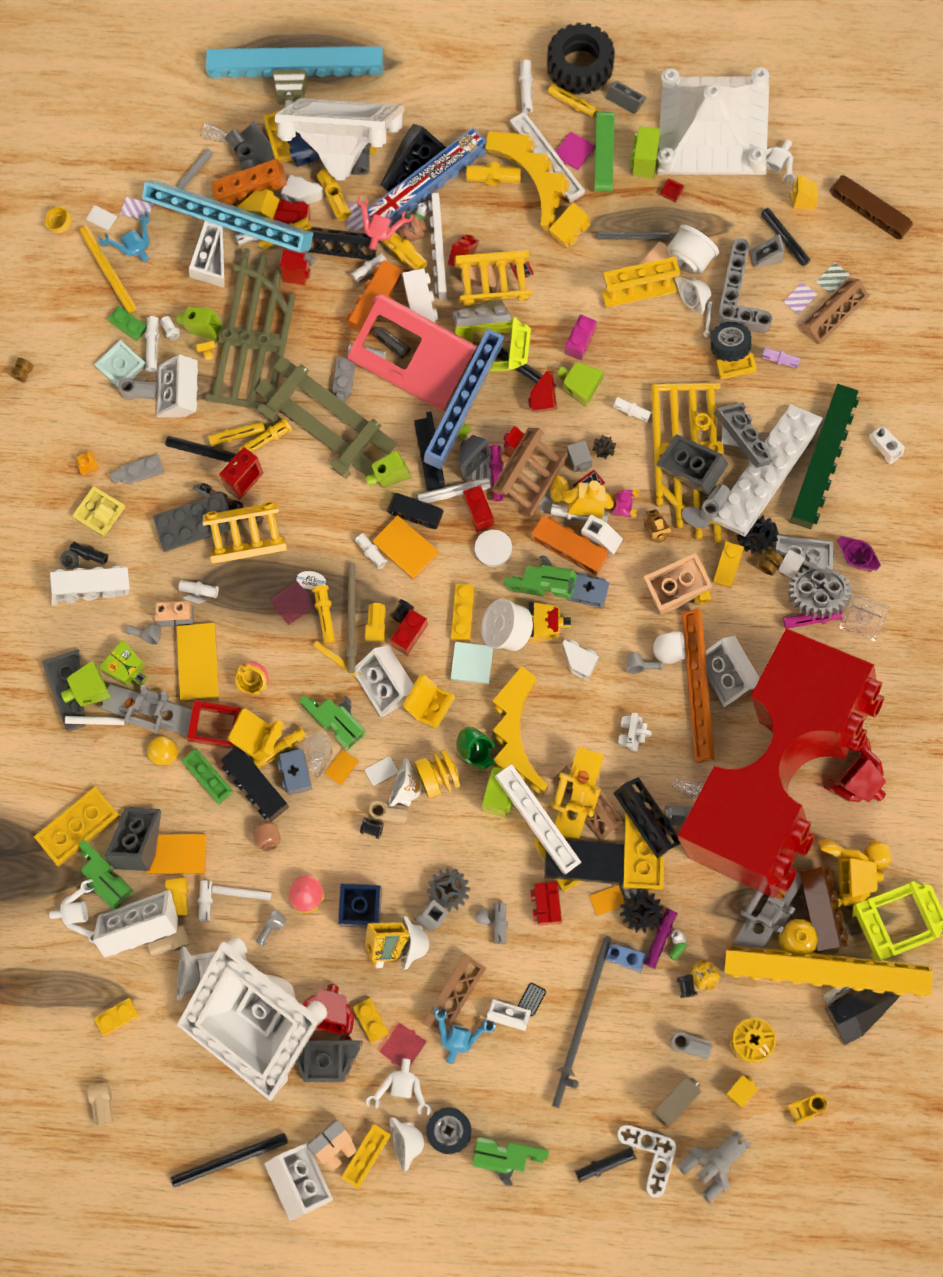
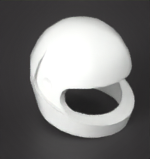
M673 631L662 634L655 639L653 652L659 661L665 664H672L686 658L685 641L682 632Z

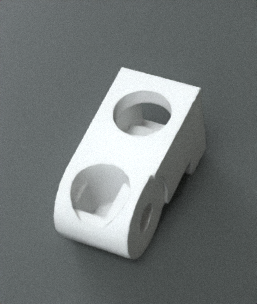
M881 426L869 435L871 443L885 456V460L889 465L903 456L905 447L885 427Z

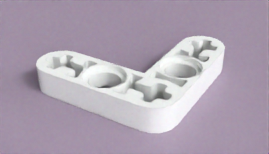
M622 1126L617 1133L618 1140L621 1143L655 1153L646 1184V1191L651 1197L657 1198L662 1196L676 1151L675 1142L671 1138L633 1126ZM629 1129L630 1134L635 1136L636 1131L640 1132L637 1138V1145L633 1144L635 1139L628 1138L627 1141L623 1140L624 1136L621 1135V1132ZM643 1135H649L652 1138L651 1146L644 1147L641 1144V1137ZM656 1137L660 1138L658 1143L665 1144L668 1141L672 1150L664 1153V1149L658 1146L657 1151L653 1150L656 1144ZM659 1161L665 1162L667 1170L663 1174H659L655 1170V1165ZM653 1174L658 1177H665L664 1182L659 1180L658 1186L661 1187V1191H657L656 1194H653V1190L650 1188V1185H654L656 1178H652Z

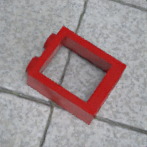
M243 446L219 473L225 490L240 501L264 473L258 457Z
M194 700L187 742L234 749V744L230 741L197 736L201 710L234 716V725L240 713V708Z

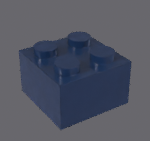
M341 884L339 926L367 928L368 923H380L381 885Z

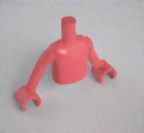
M360 196L357 198V205L362 210L364 232L372 238L369 245L371 250H376L379 240H389L399 227L404 223H410L413 219V214L410 219H405V212H403L402 218L388 231L391 220L373 214L369 225L366 207L368 199H366L364 204H361L359 202Z

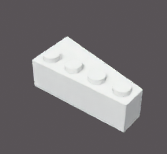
M113 566L110 569L94 567L92 570L76 568L73 571L57 569L54 572H50L51 606L58 605V601H67V604L75 603V600L79 598L90 601L98 598L100 595H102V598L129 595L127 567Z

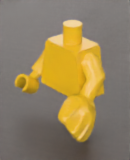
M556 475L549 488V494L553 503L558 504L564 501L568 503L567 514L585 517L593 515L603 519L604 507L611 509L614 504V494L605 493V486L600 485L597 481L578 483L575 488L569 491L565 478L561 475Z
M827 839L817 841L821 851L838 858L839 896L843 897L837 901L838 907L841 904L849 906L864 902L871 892L877 890V882L883 881L884 874L881 870H877L875 862H870L869 858L859 850L843 849L835 841Z

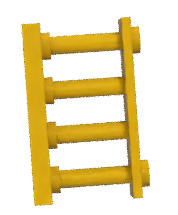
M529 250L456 256L454 260L455 268L460 267L462 270L464 296L459 297V304L463 303L464 306L474 305V302L518 299V301L529 300L533 295V290H526L523 265L529 259ZM507 263H514L516 265L519 291L508 292L505 268ZM496 264L498 267L501 293H490L487 271L489 265ZM471 266H478L480 268L482 294L472 295L469 274Z
M676 256L603 272L607 289L602 290V295L606 308L677 293L673 277L680 276V270Z
M267 501L262 505L223 512L211 511L203 515V526L210 525L215 548L211 549L212 564L286 551L285 536L281 537L278 535L274 513L279 512L278 502ZM267 515L271 534L270 539H260L255 516ZM248 518L253 540L250 543L241 542L237 520ZM229 521L234 544L225 547L222 545L218 523Z

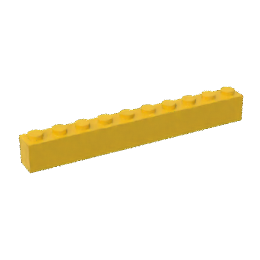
M727 945L724 974H729L730 977L734 978L749 976L750 979L754 980L769 978L773 982H781L782 980H788L793 984L807 982L813 986L825 984L837 989H841L844 986L851 987V989L856 991L872 989L876 993H884V991H891L896 995L910 993L921 998L926 997V995L931 996L932 966L812 953H795Z

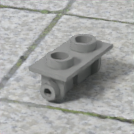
M665 805V817L671 825L683 826L692 806Z

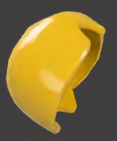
M54 207L47 212L44 224L51 232L62 234L70 228L72 217L70 212L64 207Z
M159 736L149 742L146 752L148 759L153 764L171 765L177 759L179 750L177 744L172 739Z

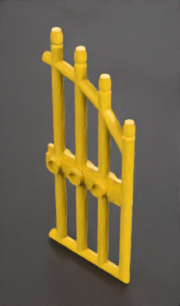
M720 382L651 384L656 504L658 507L663 506L662 496L664 495L675 507L677 529L683 528L682 510L686 508L682 504L681 481L674 477L673 495L663 484L662 469L656 465L670 444L661 443L659 391H670L672 439L676 434L679 435L677 391H688L691 441L723 454L722 441H717L716 416L714 415V390H720ZM696 390H707L708 416L711 418V425H709L710 442H698V430L695 429L693 418L697 415ZM718 480V482L716 483V485L714 486V488L712 489V491L715 489V487L717 486V484H719V480ZM693 489L694 507L701 509V492ZM710 521V524L714 525L715 544H721V525ZM695 527L696 539H702V528Z

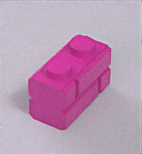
M579 315L565 344L566 355L582 360L596 331V320Z

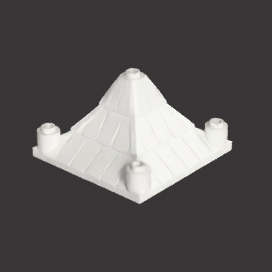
M762 67L756 68L751 76L679 77L678 71L673 68L664 70L661 75V131L659 152L657 154L658 175H766L769 102L768 70Z
M299 98L275 114L277 136L281 137L282 141H291L295 137V132L301 134V137L319 153V157L329 174L335 177V180H345L346 177H349L362 149L368 143H371L372 147H383V144L386 143L387 128L389 132H399V129L402 128L404 105Z
M232 938L227 943L224 941L219 946L177 1026L271 1101L287 1083L289 1071L316 1026L326 1018L327 1010L322 1003L317 1001L310 1003L306 1008L295 1000L293 986L288 981L258 971L253 965L242 958L246 953L245 943L239 938Z

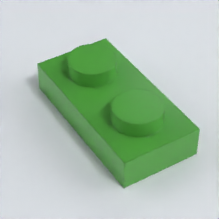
M120 306L108 318L109 323L136 342L147 330V325Z

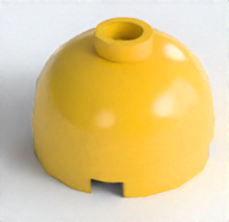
M794 919L783 926L784 929L779 934L781 950L812 954L817 950V933L811 922L804 919Z

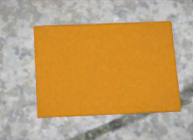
M342 749L324 774L341 786L359 760Z
M619 885L589 896L597 916L620 908L621 904L626 905Z

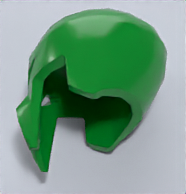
M469 726L460 731L456 747L459 757L465 763L476 766L479 770L496 764L490 758L491 748L495 747L492 740L474 727Z

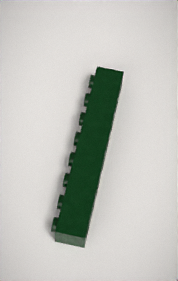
M841 384L836 385L789 523L810 530L813 524L817 525L820 517L817 511L819 507L823 508L826 497L823 494L825 490L829 491L832 480H829L830 473H835L837 463H834L836 457L840 458L843 447L840 444L841 441H846L849 431L845 429L847 424L851 425L854 414L851 412L853 408L858 406L860 398L857 397L859 390Z

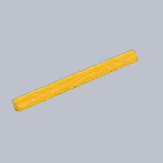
M88 226L80 227V234L126 311L130 314L136 312V306Z

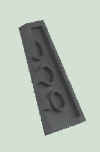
M744 403L717 408L714 415L756 468L770 465L773 459L764 442L759 440V432L757 428H753L750 414L745 413L744 409L746 407Z
M79 649L42 661L66 731L70 732L85 727V724H65V716H85L84 707H81L76 699L65 703L61 692L70 688L67 678L81 669Z

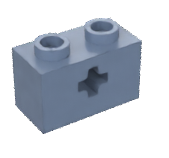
M577 573L575 587L572 586L574 588L572 597L567 599V601L604 609L610 582L601 577H595L594 579L584 573ZM587 587H591L589 592H586Z
M303 749L279 754L281 760L277 762L279 771L283 772L285 779H282L284 791L288 790L290 795L313 790ZM292 769H296V776H292Z

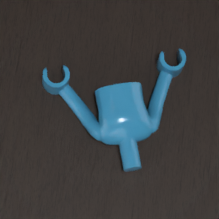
M147 211L144 212L146 218H141L138 215L143 239L134 230L121 238L122 245L110 239L108 234L105 233L106 240H101L98 237L99 244L102 247L110 244L127 256L139 255L144 263L147 262L149 257L144 250L149 246L147 224L150 221L149 213Z
M438 1007L433 1008V1014L439 1023L441 1043L445 1049L449 1050L446 1062L449 1064H454L457 1053L468 1052L476 1039L484 1031L490 1033L495 1029L493 1021H491L490 1026L486 1027L487 1020L483 1019L481 1021L482 1026L472 1035L470 1029L452 1025L447 1036L444 1021L447 1012L443 1009L441 1014H437L439 1011Z

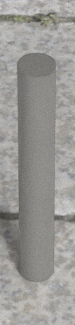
M210 149L203 153L176 187L185 188L213 154Z

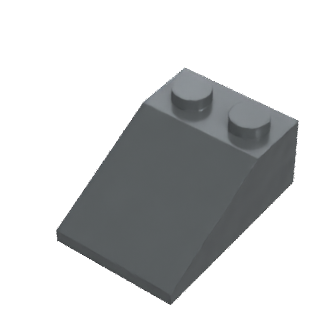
M676 434L656 465L693 489L709 495L728 466V463L723 454Z
M125 808L105 855L114 869L150 870L156 855L161 818L160 809Z

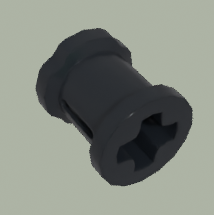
M400 599L398 601L399 605L390 616L395 621L402 623L410 609L414 610V607L407 601Z
M365 817L360 828V834L366 833L376 836V839H380L384 822L377 823Z
M692 975L676 978V982H679L681 990L680 999L698 995V992L694 989Z

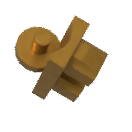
M657 509L647 511L648 520L643 522L651 534V538L657 543L665 541L667 533H672L670 526L663 516H659Z

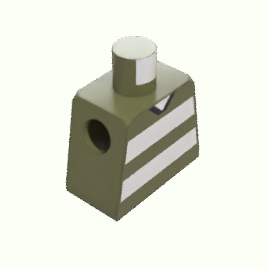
M273 70L278 104H284V108H286L299 98L305 97L308 84L306 70Z

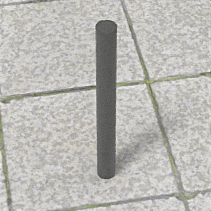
M597 232L596 239L669 240V232Z

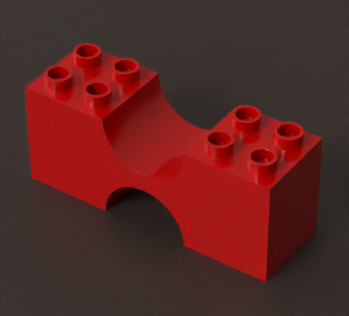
M785 629L751 694L759 723L773 733L771 743L766 752L757 761L748 766L726 769L714 765L677 835L689 859L772 898L776 897L779 889L786 892L790 889L797 870L791 867L797 853L803 856L807 855L815 835L809 832L811 822L807 821L803 805L788 795L789 783L794 773L802 765L813 759L836 757L845 760L850 749L856 752L861 749L867 735V730L862 728L867 715L876 718L884 702V696L879 694L882 682L876 678L874 664L790 629Z

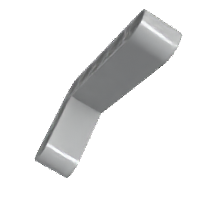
M738 238L732 246L718 313L719 324L737 322L743 324L751 332L766 333L772 322V315L768 311L737 305L749 250L748 241L744 238ZM738 264L741 267H734L733 265ZM731 280H734V281H736L737 283H736V284H732L730 281H731ZM726 297H732L734 300H728ZM728 313L730 316L726 317L723 314ZM741 317H747L749 320H743ZM760 320H764V321H766L767 323H766V324H762V323H760L759 321H760Z

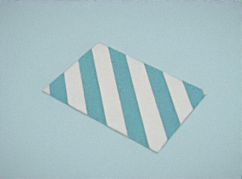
M834 262L816 282L832 294L850 274Z

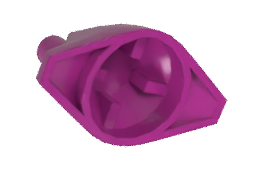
M844 536L837 540L844 559L851 567L867 572L877 571L881 567L873 548L865 541Z

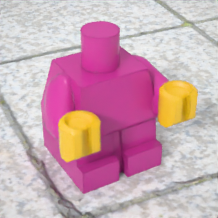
M626 489L615 493L612 515L636 518L637 510L631 508L633 503L631 496L637 498L639 496V489Z

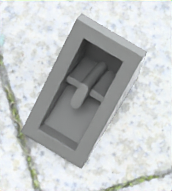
M780 234L750 250L753 265L756 268L782 263L785 252Z

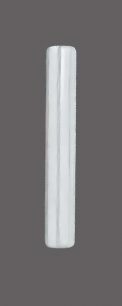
M489 478L479 479L418 494V500L425 503L463 495V491L481 485L483 490L490 489L491 483Z

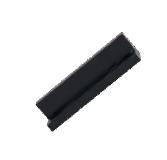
M318 227L307 229V231L313 232L312 239H316L320 246L310 248L306 252L372 260L376 257L377 247L376 250H372V255H365L361 250L365 245L369 246L372 239L365 233ZM329 241H334L338 248L334 251L329 250L325 244ZM350 243L356 250L348 253L343 246Z
M430 411L426 412L427 418L414 420L427 491L445 488L443 469H438L424 462L425 452L435 434L432 412Z
M639 777L624 783L613 793L657 859L681 844L677 837L678 834ZM635 784L639 789L640 793L637 792L632 785ZM645 802L649 804L651 809L646 807ZM656 818L660 820L662 826L657 823ZM667 835H669L672 838L674 843L671 844V842L667 838Z

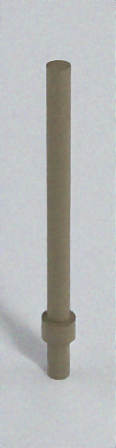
M348 563L347 649L345 650L348 673L355 672V659L357 658V649H355V563Z

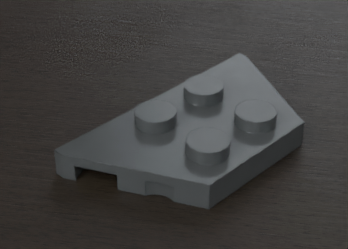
M363 1040L308 1041L295 1062L296 1066L300 1069L303 1081L345 1082L360 1051Z

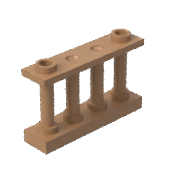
M540 428L527 429L491 489L496 494L507 495L509 493L523 505L519 514L524 516H533L538 510L541 500L569 455L567 452L554 453L541 441L544 432ZM535 447L551 459L546 468L531 456ZM526 462L541 474L537 484L522 472ZM517 477L532 490L528 499L513 488Z

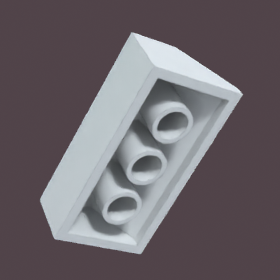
M170 890L98 915L93 941L104 958L176 933L178 917Z

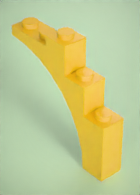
M488 131L485 147L488 153L517 163L533 178L541 199V226L545 231H549V228L556 222L555 211L559 207V197H565L566 191H569L570 181L565 174L551 173L552 161L547 154L532 153L535 150V142L530 135Z
M521 666L492 701L494 711L501 716L505 715L493 730V735L495 736L493 739L500 745L505 744V747L494 758L496 763L494 766L504 770L512 764L523 781L525 780L530 784L531 790L537 794L540 792L544 795L548 790V784L535 772L529 763L520 736L522 710L529 693L537 683V677Z

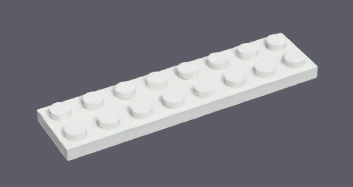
M790 404L764 442L773 459L770 465L756 468L750 462L732 488L731 495L712 521L745 537L823 424V418Z

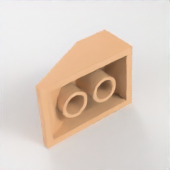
M696 553L644 576V584L660 616L682 606L713 587Z

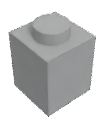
M585 440L567 446L568 458L574 473L578 471L585 472L592 467V458Z
M432 900L425 904L415 920L431 932L439 927L449 912L435 900Z

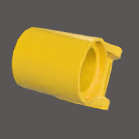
M816 1094L791 1103L786 1108L790 1110L794 1118V1125H798L824 1112L828 1103L823 1095ZM814 1098L821 1099L823 1105L820 1110L813 1108L812 1101Z

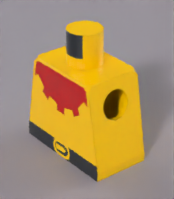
M529 602V612L532 616L533 628L528 642L559 638V628H571V617H559L560 609L557 606Z

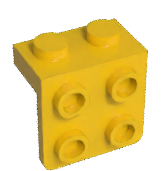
M421 674L415 681L409 695L405 698L403 708L419 723L437 730L455 696L438 688L426 675Z
M244 708L240 711L230 731L228 740L256 760L269 757L275 749L274 744L282 734L281 729L284 723L276 720L267 724Z

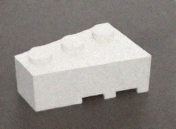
M208 221L204 222L189 267V278L224 288L223 226Z
M424 269L402 273L409 309L435 323V320H438L436 309H433L431 302H434L433 292L429 291L427 285L431 284L429 273H425Z

